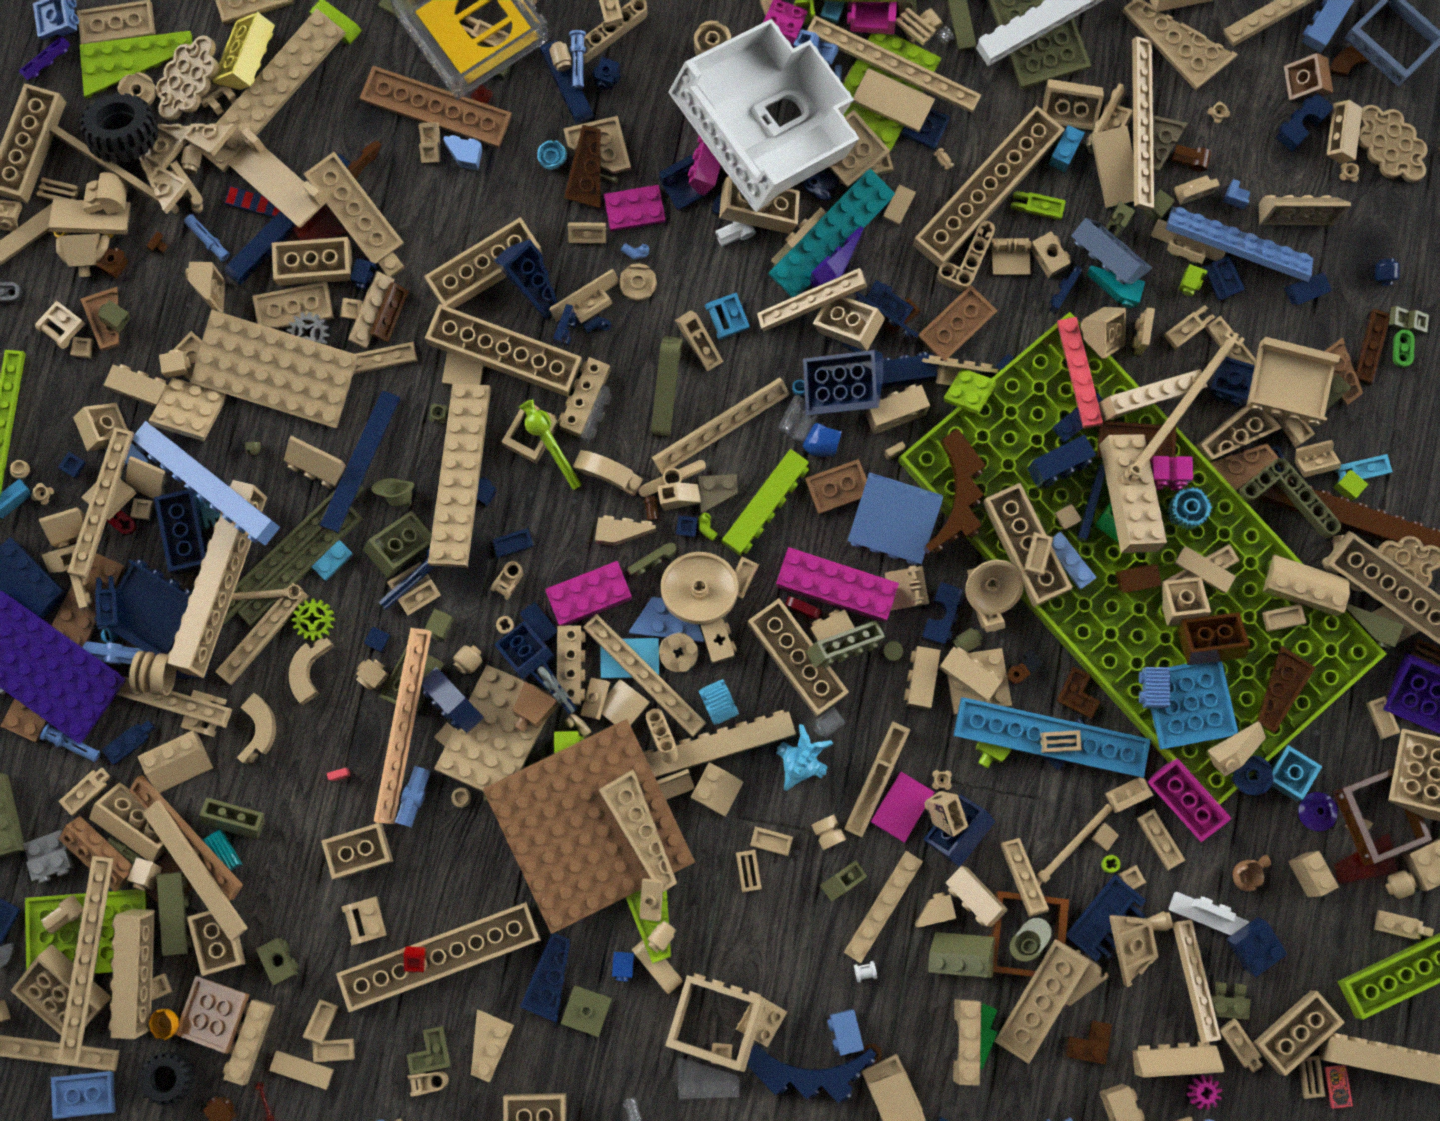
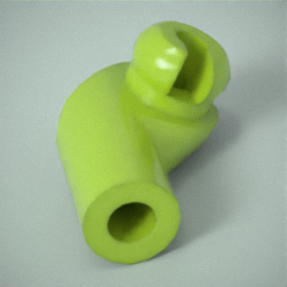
M702 513L698 518L699 531L711 541H714L718 533L710 527L711 516L708 513Z

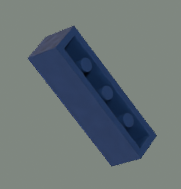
M923 352L914 357L902 355L898 359L893 360L891 358H883L882 388L935 381L937 377L935 364L922 362L923 358L929 359V355H934Z

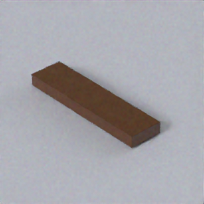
M1377 309L1371 310L1355 369L1359 382L1369 385L1373 384L1389 326L1390 313Z

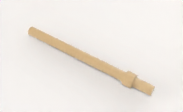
M1109 804L1086 825L1045 870H1041L1036 875L1039 886L1050 879V875L1113 810Z

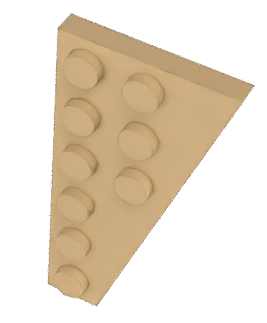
M1133 0L1122 10L1195 90L1200 88L1238 55L1233 51L1231 53L1224 49L1221 44H1215L1208 40L1207 36L1184 23H1178L1170 15L1156 12L1152 5L1143 0Z

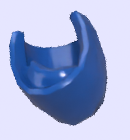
M814 423L804 440L803 448L812 456L834 457L841 437V431L827 428L823 424Z

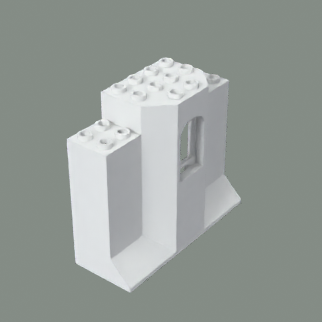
M772 19L685 61L668 92L755 213L778 194L846 158L859 140L856 132L843 116L854 100L851 94L846 90L840 79L835 75L829 64L823 59L818 49L810 40L793 49L790 42L784 37ZM781 99H789L799 107L802 116L779 127L766 110V107ZM763 116L769 121V125L763 120Z

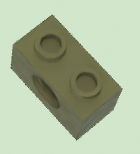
M276 938L256 949L272 985H277L298 974V964L294 958L291 959L288 953L290 947L286 940ZM277 955L283 957V964L281 966L275 964V957Z

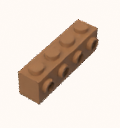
M81 816L65 826L59 840L86 866L91 868L92 856L114 859L109 887L114 892H117L129 883L127 879L133 865Z

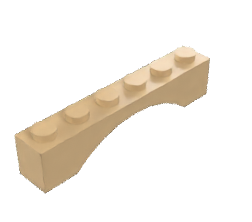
M1201 369L1107 397L1098 403L1104 421L1162 401L1183 398L1201 375Z

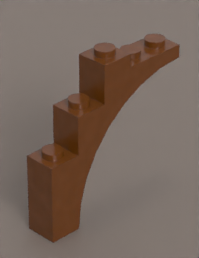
M959 429L943 438L940 443L953 469L955 495L951 514L945 526L924 547L928 555L932 552L936 554L944 548L942 545L947 541L949 543L954 542L960 537L958 534L963 539L968 536L970 539L980 533L978 529L982 526L969 507L974 509L982 503L980 500L984 495L972 480V477L975 480L983 474L982 470L986 465Z

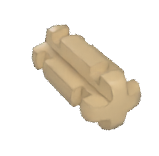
M940 148L934 153V156H937L936 159L941 166L945 167L944 170L948 171L954 166V163H951L949 156L946 152H943L944 149Z

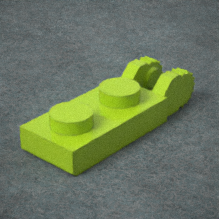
M1014 192L1013 197L1015 199L1027 200V203L1012 202V209L1057 220L1062 219L1065 200L1030 192Z

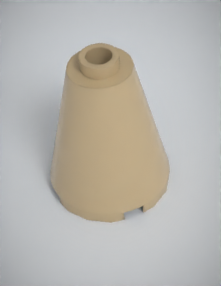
M1086 954L1083 956L1089 959L1090 963L1065 1005L1071 1006L1109 977L1107 973L1103 975L1101 973L1102 968Z

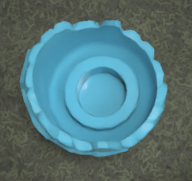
M556 140L554 142L546 141L539 146L537 158L542 167L553 170L559 168L566 161L567 150Z

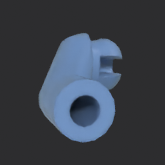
M625 243L621 251L636 260L648 256L649 246L642 244L639 248L634 249Z

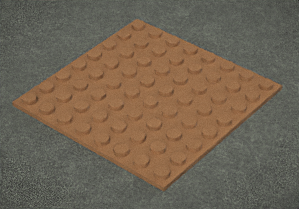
M627 719L483 788L551 934L641 890L642 880L644 878L651 879L599 792L600 788L632 769L638 779L673 873L695 863Z

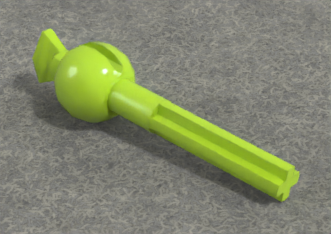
M533 399L527 400L519 406L527 415L525 418L526 430L534 436H540L568 483L575 490L582 484L549 431L551 427L550 416L543 410H536Z

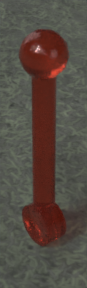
M257 1082L256 1089L260 1091L267 1114L266 1121H274V1116L270 1113L264 1094V1083Z

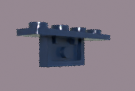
M882 286L872 301L858 291L854 293L857 296L856 300L858 302L868 303L872 307L878 308L881 314L888 317V323L894 327L899 325L904 328L902 332L910 338L913 335L918 337V333L904 324V321L914 307Z

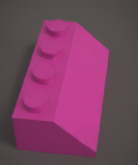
M699 136L697 140L699 147L696 148L693 154L695 162L690 167L688 176L690 177L689 185L698 194L705 196L715 186L721 165Z
M1178 758L1163 766L1148 781L1151 787L1200 842L1204 841L1232 819Z

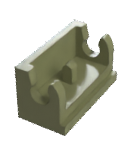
M1119 201L1110 216L1111 219L1106 229L1109 230L1111 226H1115L1117 231H1115L1114 235L1119 238L1135 210Z

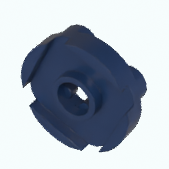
M1250 756L1241 768L1232 772V782L1240 792L1246 795L1256 796L1262 794L1271 787L1274 780L1271 765L1260 756ZM1256 771L1257 780H1250L1248 773Z

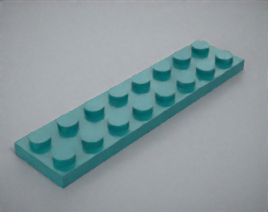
M870 168L769 271L768 275L791 298L801 294L811 284V272L827 256L831 258V255L838 246L843 248L845 240L860 226L864 228L893 198L895 193Z

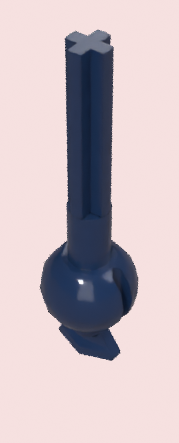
M429 548L428 551H427V557H428V558H429L430 548ZM428 559L425 560L383 597L379 603L387 610L435 567L442 569L446 566H429Z

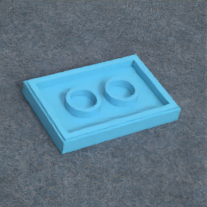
M659 638L622 639L659 675ZM600 646L601 679L632 678Z

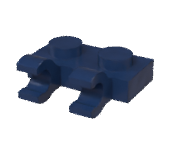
M566 304L553 337L554 344L562 346L563 342L567 346L570 344L572 338L569 336V325L575 329L578 320L575 319L576 313H574V306Z

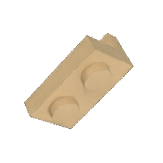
M1332 440L1296 449L1295 464L1303 477L1332 471L1341 467V462L1333 451L1334 443Z

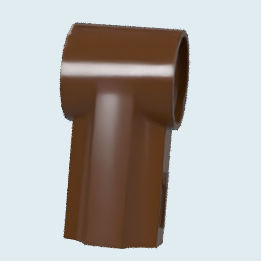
M1176 144L1172 161L1191 166V169L1195 171L1205 172L1208 169L1211 151L1206 148L1192 149Z

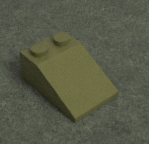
M410 511L370 538L363 550L382 573L389 578L430 546L432 534L416 515Z
M1347 603V610L1378 640V645L1390 649V646H1396L1404 627L1403 624Z

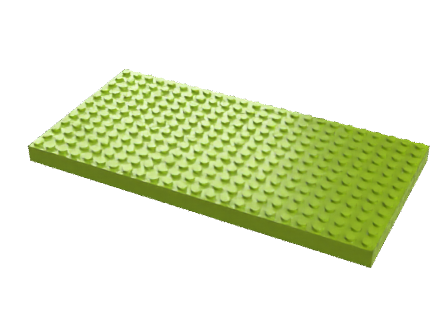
M1069 312L1061 320L1073 318L1074 315ZM1078 321L1095 392L1099 393L1103 399H1106L1109 396L1139 388L1136 382L1111 355L1101 358L1083 339L1081 323ZM1056 323L991 378L996 381V386L979 414L957 407L903 453L898 462L922 489L943 495L940 509L948 518L954 503L955 481L949 458L940 443L943 438L956 429L961 431L986 465L982 470L983 474L975 480L972 477V480L984 495L980 500L982 503L985 498L1021 483L1046 535L1053 537L1061 531L1096 578L1079 590L1065 572L1072 586L1069 592L1034 608L1024 587L1020 598L1086 672L1091 675L1095 682L1146 738L1151 739L1150 743L1169 763L1178 758L1220 805L1237 788L1232 782V773L1224 776L1213 765L1207 750L1230 737L1160 750L1151 708L1144 709L1143 704L1139 702V693L1142 692V684L1139 683V672H1142L1143 668L1172 667L1187 664L1178 635L1180 625L1167 626L1163 612L1162 586L1122 593V590L1119 591L1115 571L1158 564L1162 585L1163 581L1184 570L1174 564L1184 546L1206 558L1230 544L1240 561L1225 569L1236 576L1227 593H1222L1204 581L1203 585L1211 610L1209 616L1239 612L1250 643L1246 658L1222 661L1238 733L1257 721L1281 646L1316 667L1276 732L1271 733L1262 727L1266 738L1251 756H1260L1267 761L1380 661L1386 653L1346 610L1345 613L1334 616L1302 605L1306 624L1269 632L1266 631L1263 612L1300 605L1262 592L1273 555L1303 563L1177 427L1175 458L1177 456L1192 457L1193 480L1183 489L1194 487V489H1202L1204 496L1207 495L1206 499H1209L1208 503H1211L1210 506L1212 508L1210 509V516L1206 518V521L1194 529L1188 528L1187 530L1171 523L1168 514V504H1170V500L1179 491H1172L1169 487H1163V490H1158L1156 493L1159 499L1158 502L1167 543L1157 552L1121 553L1119 543L1095 526L1096 521L1110 502L1105 475L1088 539L1085 542L1077 541L1082 521L1064 531L1054 514L1073 504L1081 520L1083 519L1096 468L1103 464V460H1097L1098 426L1080 430L1065 443L1052 429L1055 424L1078 408ZM1156 404L1107 421L1163 425L1168 417ZM1085 435L1096 454L1089 467L1080 472L1076 470L1071 473L1072 476L1065 480L1059 478L1049 488L1041 487L1038 489L1027 470L1031 462ZM979 504L974 509L969 507L982 526L978 529L980 533L971 539L968 536L967 539L987 561L1004 560L1011 563L983 504ZM1256 771L1249 772V773H1248L1249 778H1250L1254 773H1256Z

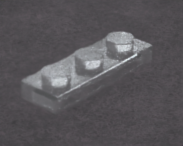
M602 385L581 434V441L588 444L590 439L595 438L597 433L596 425L602 421L605 414L603 411L605 404L609 405L612 398L610 388Z

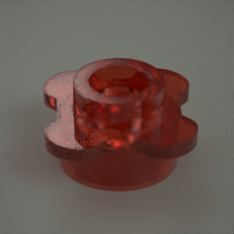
M478 85L477 90L471 94V99L487 104L493 96V92L485 89L484 85Z

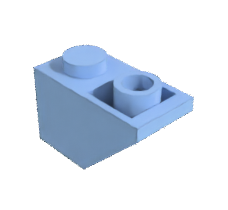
M454 135L450 137L444 136L447 149L460 167L473 170L479 169L483 151L479 141L475 139L463 140Z

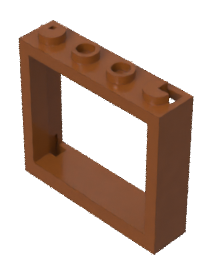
M995 891L994 896L1002 904L1003 898L1022 900L1019 893ZM1044 896L1046 903L1057 904L1054 940L1057 939L1065 944L1069 899ZM1000 918L992 926L991 935H988V937H995L993 972L1033 977L1036 971L997 966L1001 928Z

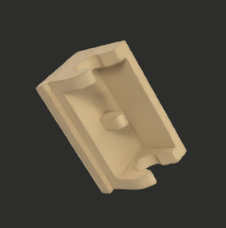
M1138 777L1105 793L1114 813H1117L1153 796V793L1145 779Z

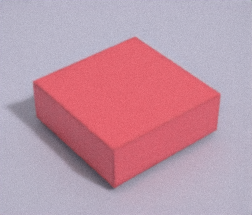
M348 768L327 773L328 780L332 782L351 776Z

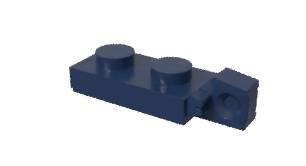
M150 721L143 725L138 723L105 746L102 751L112 765H116L145 744L149 738L147 734L154 730L155 726Z

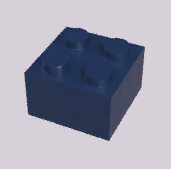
M1256 917L1226 939L1245 971L1254 977H1257L1288 955L1269 923L1259 917Z

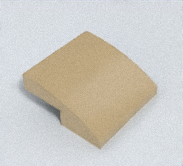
M130 456L127 465L126 484L135 491L153 499L154 497L165 495L166 471Z
M422 563L415 564L387 581L390 588L393 590ZM427 574L400 597L398 601L406 614L410 615L441 596V594Z
M619 679L607 694L601 715L614 725L627 719L631 726L650 702Z

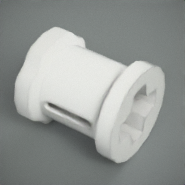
M870 961V964L854 965L857 982L868 978L877 979L874 961Z

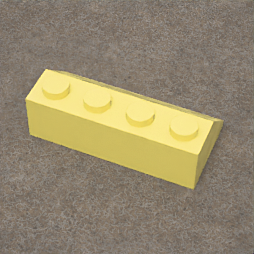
M258 12L236 20L220 59L218 73L212 79V82L238 90L252 86L255 81L256 71L261 66L262 56L267 51L268 41L273 36L272 31L275 25Z

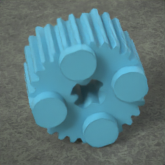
M1194 487L1179 491L1170 500V504H1168V514L1171 523L1177 524V527L1181 526V529L1185 528L1186 530L1200 526L1211 513L1210 509L1212 506H1210L1211 503H1208L1209 499H1206L1207 495L1204 496L1202 489L1198 490V488L1194 489Z
M723 679L699 690V694L714 725L720 724L739 714Z

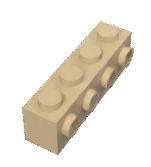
M590 357L587 362H583L580 372H582L581 377L575 380L573 385L574 393L572 396L569 395L565 404L567 409L559 417L560 430L582 438L610 374V365Z
M558 626L557 681L569 695V699L573 704L581 706V701H585V689L581 688L582 681H585V670H582V662H585V650H582V643L586 641V632L582 631L581 626Z
M257 999L247 1003L244 1010L246 1015L244 1023L241 1022L237 1030L239 1037L237 1042L232 1044L230 1054H232L230 1062L227 1061L223 1069L225 1074L224 1080L242 1086L248 1084L275 1005Z

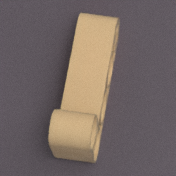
M983 221L980 223L961 267L951 263H944L940 266L937 279L941 284L960 292H964L970 287L995 232V226L992 222ZM987 230L985 239L981 238L983 231ZM978 245L982 247L983 250L977 251L975 250L974 246ZM967 262H973L975 267H969ZM942 271L950 272L951 276H944ZM965 278L968 283L962 284L959 279Z

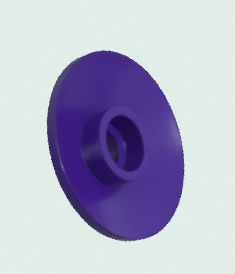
M1313 792L1307 794L1300 801L1298 815L1302 824L1312 831H1325L1336 822L1338 810L1330 796L1321 792ZM1318 808L1323 810L1322 815L1317 813Z

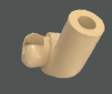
M571 714L565 719L566 725L569 728L575 725L584 738L592 733L586 723L575 714Z

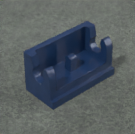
M1325 272L1311 276L1309 282L1302 280L1284 288L1291 304H1296V306L1332 291Z

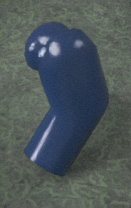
M597 316L583 324V328L587 333L595 328L608 331L611 328V322L606 318Z

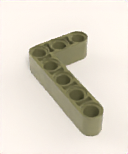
M664 336L661 342L651 434L670 436L683 338Z
M1283 458L1274 460L1239 489L1238 494L1246 502H1251L1276 483L1322 537L1330 538L1341 529V523L1289 462ZM1275 465H1279L1282 469V472H1277L1275 470ZM1261 476L1267 479V484L1261 482ZM1288 479L1294 482V487L1288 485ZM1246 488L1252 490L1253 496H1249L1246 493ZM1301 494L1307 497V502L1301 500ZM1313 509H1317L1320 512V517L1314 515ZM1326 524H1330L1332 526V532L1327 530Z

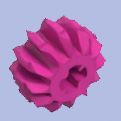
M1199 1075V1081L1193 1078L1192 1081L1195 1085L1188 1084V1088L1192 1089V1092H1188L1187 1096L1193 1097L1190 1103L1193 1105L1197 1103L1198 1109H1202L1204 1106L1205 1110H1210V1104L1213 1107H1217L1215 1099L1222 1100L1220 1096H1217V1093L1222 1092L1221 1088H1216L1219 1082L1216 1080L1212 1082L1211 1076H1207L1205 1079L1204 1075ZM1204 1089L1208 1090L1205 1096L1201 1095Z

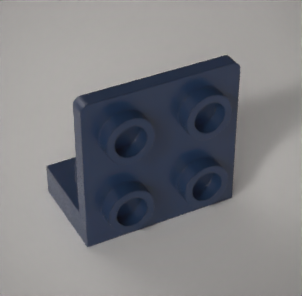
M692 155L659 172V181L677 210H681L704 197V195L698 194L689 185L690 177L688 172L695 162Z

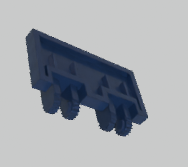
M1114 874L1066 932V937L1095 962L1101 957L1099 952L1108 959H1111L1113 957L1112 954L1099 944L1104 939L1110 946L1116 949L1114 940L1107 935L1109 932L1113 936L1109 916L1128 917L1124 913L1129 909L1138 918H1144V913L1132 903L1134 902L1141 907L1146 900Z

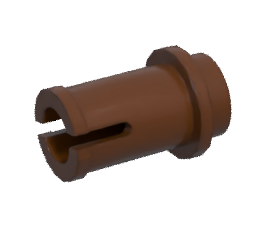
M656 496L645 497L643 504L646 506L647 521L659 520Z

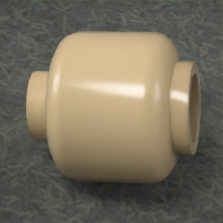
M474 645L472 647L463 646L453 657L454 667L464 675L466 673L472 674L482 663L481 651Z
M1405 870L1389 875L1387 879L1388 884H1385L1389 895L1394 894L1397 899L1413 895L1415 888H1417L1412 874L1407 873Z

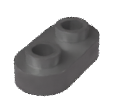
M0 282V303H11L20 300L22 289L14 282ZM12 291H16L15 295H10Z

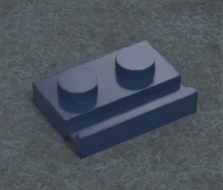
M1229 256L1203 267L1204 270H1207L1206 276L1218 302L1245 290Z

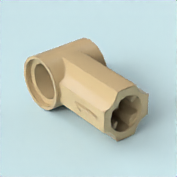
M932 8L926 10L920 16L936 31L943 24ZM909 25L910 28H912L916 33L923 37V35L919 31H916L911 25ZM904 31L909 41H911L912 43L917 41L906 31Z
M74 895L63 900L56 910L41 920L42 925L50 934H54L68 922H72L82 916L83 907Z

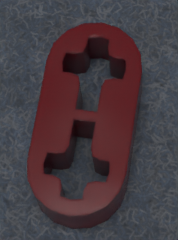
M122 510L115 514L118 516L117 520L113 517L110 520H106L124 535L133 534L137 528L136 522ZM122 521L127 524L129 523V530L124 529L125 527L121 524Z
M788 596L785 603L787 608L814 620H818L822 612L819 608Z

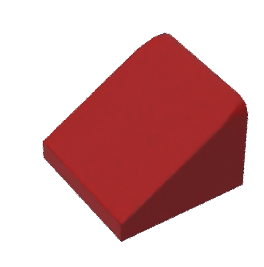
M406 946L404 951L405 972L424 973L425 947Z

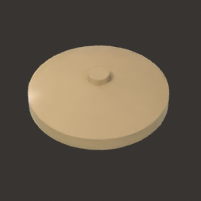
M692 552L678 557L666 568L661 580V596L668 611L676 618L691 624H708L723 618L733 608L738 596V580L733 568L721 557L707 552Z

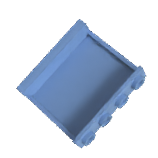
M869 472L848 541L856 547H868L870 551L880 553V551L887 553L889 557L894 559L899 557L906 559V562L910 564H922L925 555L924 547L929 543L942 504L943 495Z

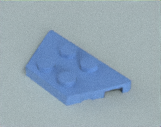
M657 597L650 599L629 632L634 635L665 638L680 632L689 635L694 642H704L699 624L687 623L676 618L668 611L662 598Z

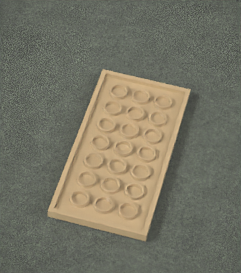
M211 310L190 383L337 428L359 355Z

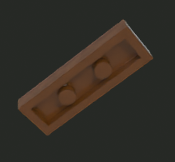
M390 282L371 329V335L383 342H389L408 295V290L395 282Z

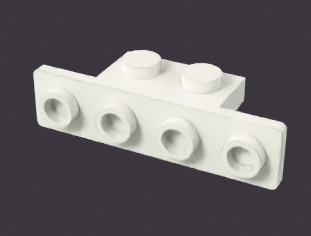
M1174 892L1168 908L1174 913L1230 936L1249 923V921L1237 917L1235 913L1231 912L1230 907L1222 904L1218 907L1212 904V900L1202 896L1201 899H1193L1179 892Z

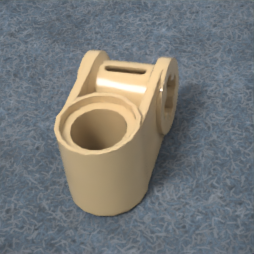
M508 562L493 582L490 590L497 591L508 600L523 576L522 567L517 562ZM511 567H518V573L515 576L509 575Z
M443 1071L408 1075L412 1089L410 1096L439 1091L448 1084V1076ZM435 1076L442 1078L441 1086L434 1084L433 1079Z

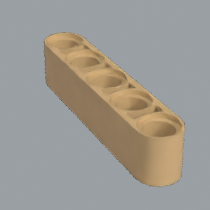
M631 0L621 8L623 18H628V21L606 27L604 21L584 37L586 53L583 54V64L588 63L647 17L646 0ZM637 7H642V8H643V9L640 10V11L635 10V8H637ZM608 29H614V30H615V31L612 32V33L607 32ZM594 40H600L597 44L592 43Z

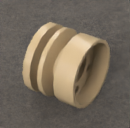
M136 652L129 674L131 690L148 693L151 690L152 694L168 696L173 689L176 678V669L167 664L168 654L159 653L155 656L153 652Z

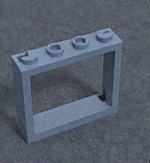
M1380 0L1348 32L1344 39L1399 87L1440 47V30L1407 1ZM1385 4L1432 44L1407 70L1361 30Z

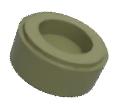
M895 641L887 643L883 649L884 657L889 661L899 660L903 654L902 646Z

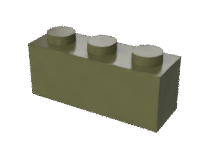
M207 797L199 814L202 825L256 840L259 839L265 824L264 813Z

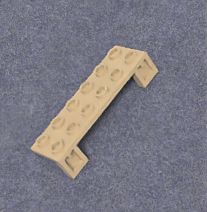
M246 128L242 132L246 139L244 141L246 146L229 163V166L296 226L302 227L326 203L325 199L313 185L299 178L267 150L256 135Z

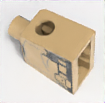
M940 791L926 800L925 809L929 811L935 826L953 837L968 827L957 794Z

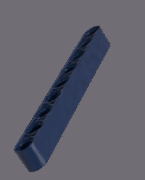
M337 154L342 163L348 168L350 162L341 154ZM280 211L226 265L224 272L237 284H242L272 254V243L284 242L298 226Z

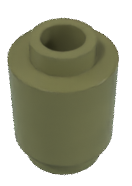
M969 628L956 636L952 643L956 649L960 647L964 651L969 652L981 645L980 640H982V637L977 629Z

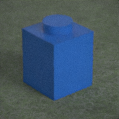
M614 952L612 976L616 977V981H628V977H633L634 953Z

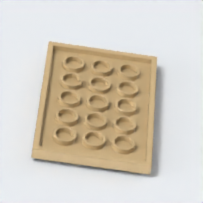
M486 665L469 699V702L484 718L468 733L462 728L459 731L454 728L434 768L435 771L484 792L483 788L523 769L546 722L545 720L538 729L529 724L524 733L513 727L519 719L514 715L513 708L525 683L523 680ZM530 684L535 688L539 689L540 691L554 698L548 691L539 688L533 684Z

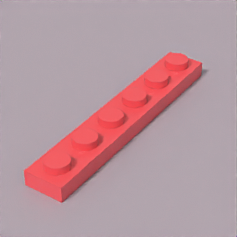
M1077 317L1058 320L1057 325L1083 429L1100 426L1103 424Z

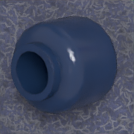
M1395 258L1379 259V262L1375 264V280L1382 282V286L1393 285V281L1400 279V263L1395 261Z

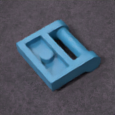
M737 293L705 304V308L709 311L716 328L718 340H723L728 336L750 329ZM720 306L729 326L725 330L716 310Z

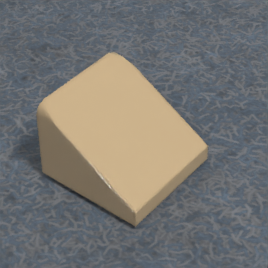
M1102 823L1092 837V840L1108 851L1119 835L1106 823Z

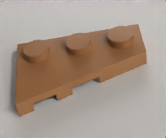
M117 287L81 298L101 352L120 346L119 333L102 323L98 316L100 307L103 304H107L109 300L118 305Z
M1342 337L1324 352L1340 355L1339 363L1334 368L1333 378L1338 374L1351 387L1340 398L1347 406L1362 395L1363 391L1356 372H1354Z
M1264 444L1242 453L1210 462V464L1237 491L1274 460L1278 459V456L1268 444Z

